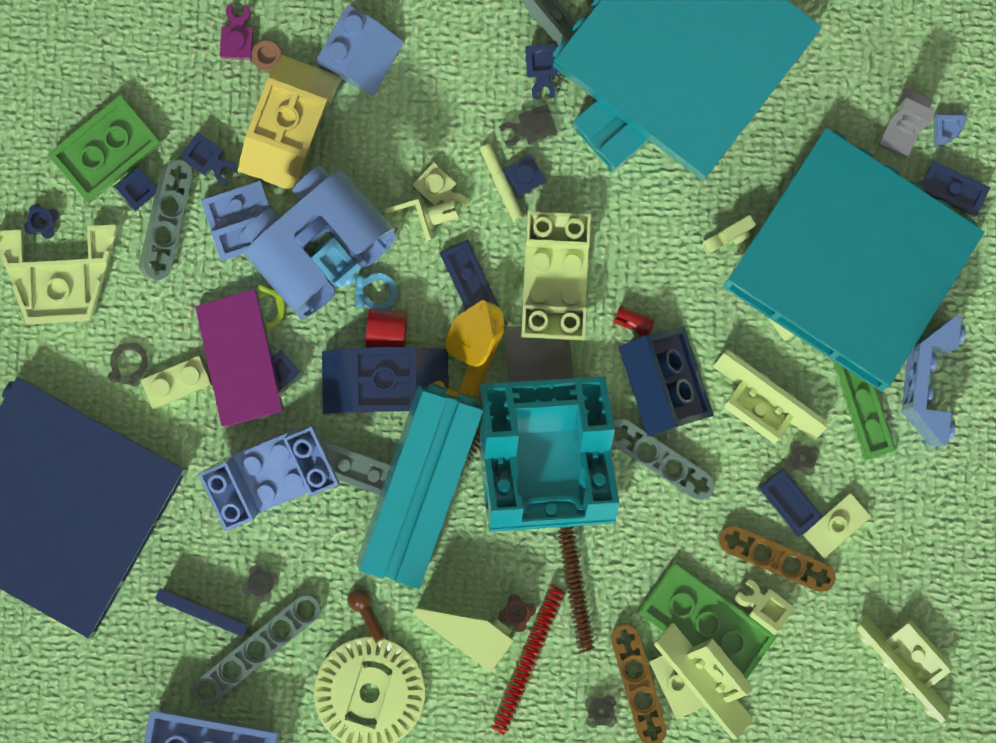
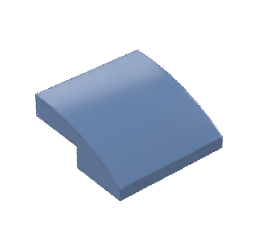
M256 180L201 199L221 261L245 254L251 243L243 234V231L257 216L270 208L261 180Z

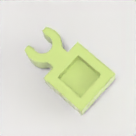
M434 162L412 185L433 206L440 204L441 201L445 203L452 199L460 201L466 207L469 205L464 195L452 192L457 183ZM453 209L446 210L447 213L454 211Z
M751 215L705 240L701 245L707 255L732 241L737 246L752 237L750 231L756 227V224Z
M748 579L744 587L751 592L752 596L747 597L739 591L735 600L742 606H751L754 610L751 612L750 617L776 635L793 613L795 607L771 589L763 595L758 584Z

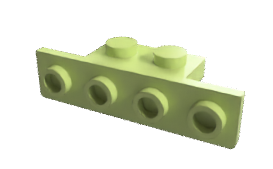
M725 350L713 365L715 369L738 385L724 405V408L775 444L781 438L790 423L813 440H816L828 427L829 422L823 419L817 411L805 406L792 393L783 390L772 382L764 373L758 372L747 364L741 356Z
M865 613L856 625L860 639L866 645H871L879 654L882 664L887 669H892L900 677V682L905 690L917 696L922 702L924 711L930 717H935L940 723H943L947 720L950 707L931 686L949 674L953 666L911 619L886 637Z
M674 623L669 624L654 642L655 647L732 739L739 738L753 718L737 699L746 696L753 688L752 685L713 639L693 647Z

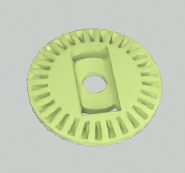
M372 637L357 638L340 645L324 660L314 685L315 707L322 724L328 732L343 743H396L414 728L420 718L425 702L424 678L411 654L398 644L387 639L375 643ZM375 661L384 664L393 673L388 675L379 668L364 667L362 662ZM373 683L378 687L380 694L375 702L368 703L361 698L360 689L364 684ZM352 711L362 718H375L377 724L357 722L350 718L347 713Z

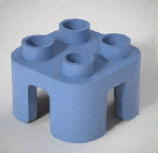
M322 165L311 170L295 185L292 191L299 198V202L282 217L273 208H269L257 216L243 231V234L251 243L245 252V256L302 321L320 310L335 296V290L327 281L326 275L305 252L321 235L325 233L332 234L352 258L361 264L362 268L370 267L397 240V236L393 232L395 230L394 227L345 171L340 170L330 175Z

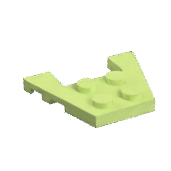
M117 225L87 226L88 259L25 262L24 232L22 230L0 231L1 259L13 285L12 288L26 324L92 321L117 235Z

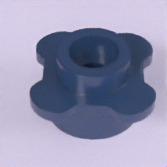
M39 204L32 205L29 208L30 213L24 225L25 231L28 234H41L45 239L52 238L55 234L53 229L55 222L60 218L59 212L56 209L47 210ZM44 219L45 223L40 224L39 220Z

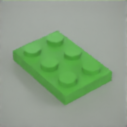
M119 95L47 155L87 203L90 204L162 144L123 97Z

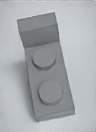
M904 87L878 146L907 158L918 134L933 119L936 110L930 108L933 100Z

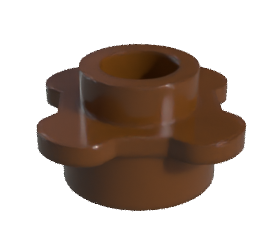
M512 594L508 597L507 606L499 611L498 616L500 621L508 622L514 626L517 632H522L526 629V623L530 616L535 615L536 608L532 603L527 604L522 601L518 594ZM515 610H519V611H520V615H519V616H516V615L514 614V611H515Z

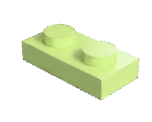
M200 356L141 380L150 405L154 410L212 386Z

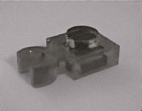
M548 104L518 114L519 124L506 122L499 126L500 132L511 130L514 133L513 139L505 141L506 148L516 146L520 139L524 137L527 144L531 145L558 135Z

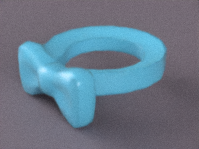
M376 273L366 278L359 275L355 280L356 308L360 309L364 305L371 309L386 310L393 305L397 298V286L393 279L386 274ZM380 280L385 282L390 288V297L384 304H375L367 297H364L363 288L372 281Z

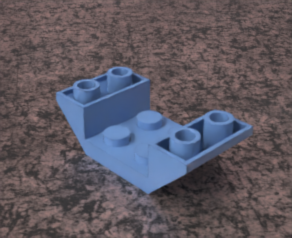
M960 316L952 317L935 327L916 343L907 358L901 412L925 442L932 447L948 445L949 439H953L955 434V420H951L952 412L926 409L927 404L930 405L933 398V386L929 385L930 373L935 371L937 356L932 354V352L946 354L959 349V344H963L966 328L965 325H961L962 317Z
M313 425L291 429L238 451L198 474L225 531L254 520L260 512L306 493L313 496L340 484Z

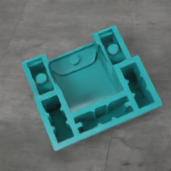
M606 376L479 384V405L483 409L479 422L480 454L489 532L616 523L620 502L611 456L615 427Z

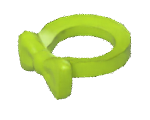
M259 284L257 286L259 300L267 295L276 298L277 316L271 322L265 323L266 329L274 328L284 318V300L274 288Z

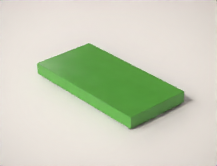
M673 561L637 612L663 632L669 624L674 623L693 647L713 639L723 649L737 669L743 673L746 679H748L778 637V635L771 633L751 618L749 614L675 561Z

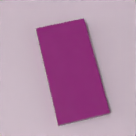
M254 289L195 306L221 426L225 428L283 412V402L258 292Z

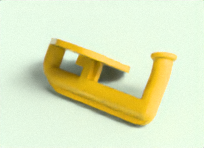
M482 300L453 320L446 338V351L449 355L469 365L458 392L446 388L441 381L433 383L446 388V394L458 397L459 393H464L477 398L479 384H483L504 332V314L500 307Z

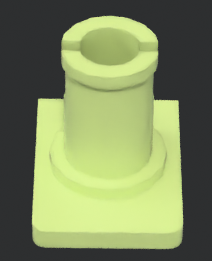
M420 198L385 209L387 214L416 205L426 241L435 239L434 225L460 219L459 210L450 213L445 212L457 207L454 199L428 207L425 205L424 198Z

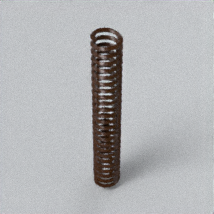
M573 527L558 530L557 534L562 535H559L557 538L563 539L558 543L564 544L559 548L565 549L560 552L561 554H566L561 557L566 559L562 563L567 564L563 568L568 569L563 573L569 574L564 578L570 579L565 583L571 584L566 588L572 589L567 593L573 594L569 595L568 598L574 599L570 600L569 603L575 605H571L569 608L575 609L570 613L576 614L571 618L577 619L572 623L578 624L573 628L579 629L574 633L580 634L575 636L576 639H581L576 641L577 644H582L576 647L577 649H583L577 652L580 654L593 650L595 646L592 645L594 644L593 636L591 635L593 632L590 630L592 627L589 625L591 621L588 620L590 616L587 615L589 611L586 610L588 606L585 605L587 601L584 600L586 599L584 595L586 592L583 590L585 587L582 585L584 581L581 580L583 576L580 575L582 571L579 570L581 566L578 565L580 564L578 560L580 557L577 555L579 552L576 550L578 547L575 545L577 542L574 540L576 536H573L575 531H569Z

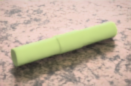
M491 143L480 147L481 154L512 221L516 222L524 218L512 187Z

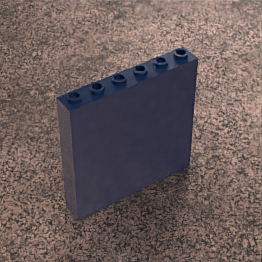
M17 377L14 382L10 381L2 393L4 401L0 406V589L79 634L92 638L102 624L187 470L26 380Z

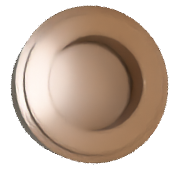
M268 39L256 43L251 52L254 65L262 72H272L283 55L281 47L275 41Z

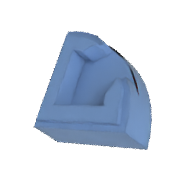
M935 114L933 116L934 146L947 144L956 138L965 126L967 114Z

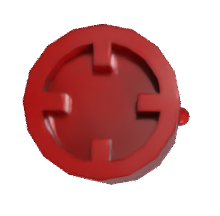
M369 308L366 348L405 347L407 312Z

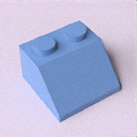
M347 4L318 55L317 61L319 67L341 76V79L374 96L404 41L375 19Z

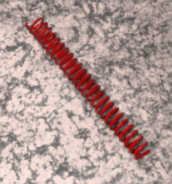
M553 583L549 585L555 590H547L552 596H545L550 602H542L548 608H540L546 614H537L544 620L535 619V622L541 626L532 625L539 632L532 630L530 633L535 637H527L528 640L535 644L525 643L527 647L533 650L524 648L523 651L530 656L521 654V658L526 661L518 660V663L524 667H515L524 674L513 672V675L521 680L510 678L517 685L508 684V687L515 691L505 690L506 693L513 697L505 695L503 698L512 704L504 701L500 702L501 705L508 709L499 707L498 710L506 715L499 713L495 715L504 721L494 719L493 722L501 727L491 725L492 729L502 735L509 731L507 727L511 725L509 720L514 719L512 715L516 713L514 708L519 707L516 702H520L521 698L519 696L524 695L521 690H525L526 687L523 684L529 683L526 678H531V675L528 672L534 671L530 666H536V663L532 660H539L535 654H541L537 648H543L541 643L546 642L543 637L548 636V633L545 631L551 630L547 625H553L550 619L556 618L552 613H558V610L554 607H561L556 601H563L559 595H566L564 591L554 586Z

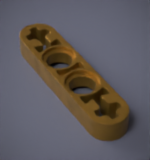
M729 526L724 528L719 534V546L727 554L814 591L825 592L835 584V572L825 563L741 527ZM736 531L738 533L737 538L748 543V536L754 539L748 546L747 556L741 554L745 549L741 546L734 545L732 549L728 548L729 542L724 540L726 534L732 535ZM760 543L768 545L771 550L769 559L764 562L756 560L753 554L755 546ZM788 556H795L800 562V568L795 574H788L783 569V561ZM807 561L812 563L808 569L813 572H820L822 569L826 570L824 575L828 578L827 583H821L818 587L815 585L816 579L805 575V581L800 580V577L806 571Z
M620 624L611 633V644L637 734L644 743H662L667 734L666 725L640 635L632 625ZM625 629L628 634L633 633L634 639L630 640V647L632 651L638 648L639 655H628L621 660L620 653H626L623 643H617L616 638L620 637V631ZM631 660H638L643 665V672L637 678H630L625 673V666ZM640 691H647L652 696L651 705L646 709H640L634 704V697ZM656 710L657 716H651L654 726H660L661 731L656 732L657 738L651 739L649 735H643V731L648 729L645 718L640 721L638 720V715H646Z

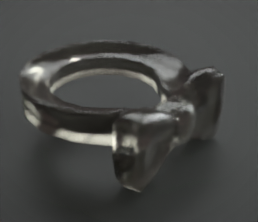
M124 343L115 348L110 357L112 372L108 373L109 381L139 388L141 384L139 378L148 368L146 351L135 343ZM128 350L137 352L142 359L139 369L130 376L121 375L117 366L118 357Z

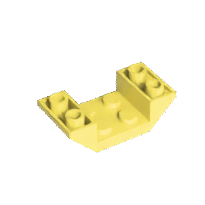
M282 55L266 81L247 130L238 172L292 191L304 176L308 165L306 158L326 106H330L341 76Z

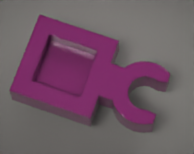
M228 4L226 15L231 24L230 26H221L220 58L252 60L251 52L253 49L254 29L253 27H245V24L251 17L250 8L248 5H244L243 15L235 17L233 15V6Z

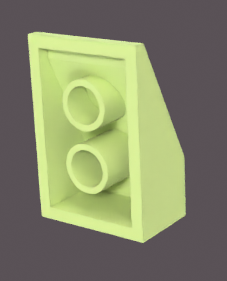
M420 606L413 612V615L490 673L514 642L513 637L510 636L512 629L499 619H496L493 623L486 618Z

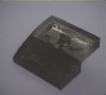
M522 326L504 328L509 382L574 378L570 340L521 337Z

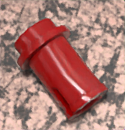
M620 305L613 324L639 333L638 337H642V335H650L655 319L650 318L651 314L649 313L645 316Z

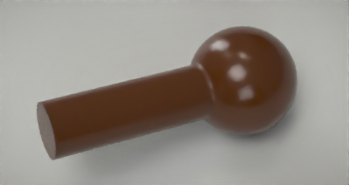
M364 587L353 588L348 593L347 603L352 610L360 613L375 643H379L387 637L371 608L372 595Z

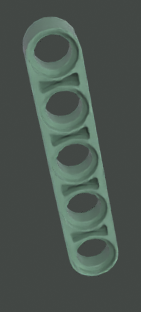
M302 595L295 599L200 677L192 689L194 699L202 705H211L221 699L317 620L321 613V604L318 599L311 595ZM309 600L314 603L316 611L311 618L306 619L299 615L297 608L301 601ZM283 620L289 623L291 632L287 638L280 639L274 635L273 626L277 621ZM258 640L265 645L266 653L261 659H255L250 656L248 647L251 642ZM229 661H235L241 667V674L236 679H229L224 674V665ZM205 681L212 682L216 687V695L209 700L202 698L199 694V687Z

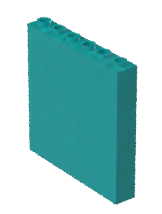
M594 0L591 5L594 10L588 18L583 15L572 29L575 34L567 43L563 40L554 51L553 56L556 58L553 67L688 171L704 181L817 36L822 26L788 0Z
M826 128L808 152L722 288L882 392L895 379L985 231L980 229L973 219L965 216L962 217L954 212L947 202L934 199L928 195L921 185L915 182H908L899 176V172L892 166L883 165L873 159V155L866 149L857 148L849 143L842 133Z

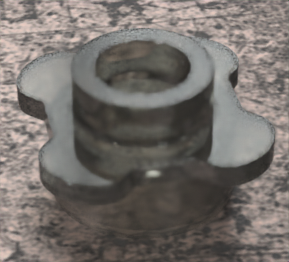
M798 440L793 441L790 444V456L785 460V467L789 471H801L805 476L814 474V465L820 456L819 448L817 446L809 447L803 445ZM801 455L805 456L804 461L800 460Z
M254 565L249 569L250 576L247 582L242 585V591L246 595L253 594L258 596L262 602L269 601L272 598L271 591L274 585L278 583L279 577L275 572L268 573L263 571L259 565ZM259 580L263 581V586L261 587L257 584Z
M611 695L600 699L590 696L585 700V706L588 708L586 724L590 728H596L598 725L613 727L617 723V717L614 715L615 698ZM599 709L604 710L602 715L598 714Z

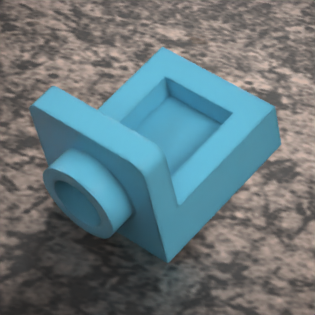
M330 237L309 256L326 275L327 281L334 287L349 286L357 279L359 275L356 272L362 267L358 261H353L334 237Z

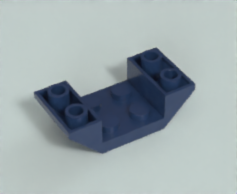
M379 347L322 351L323 414L409 412L418 385L428 387L429 383L441 381L449 389L448 352L446 349Z

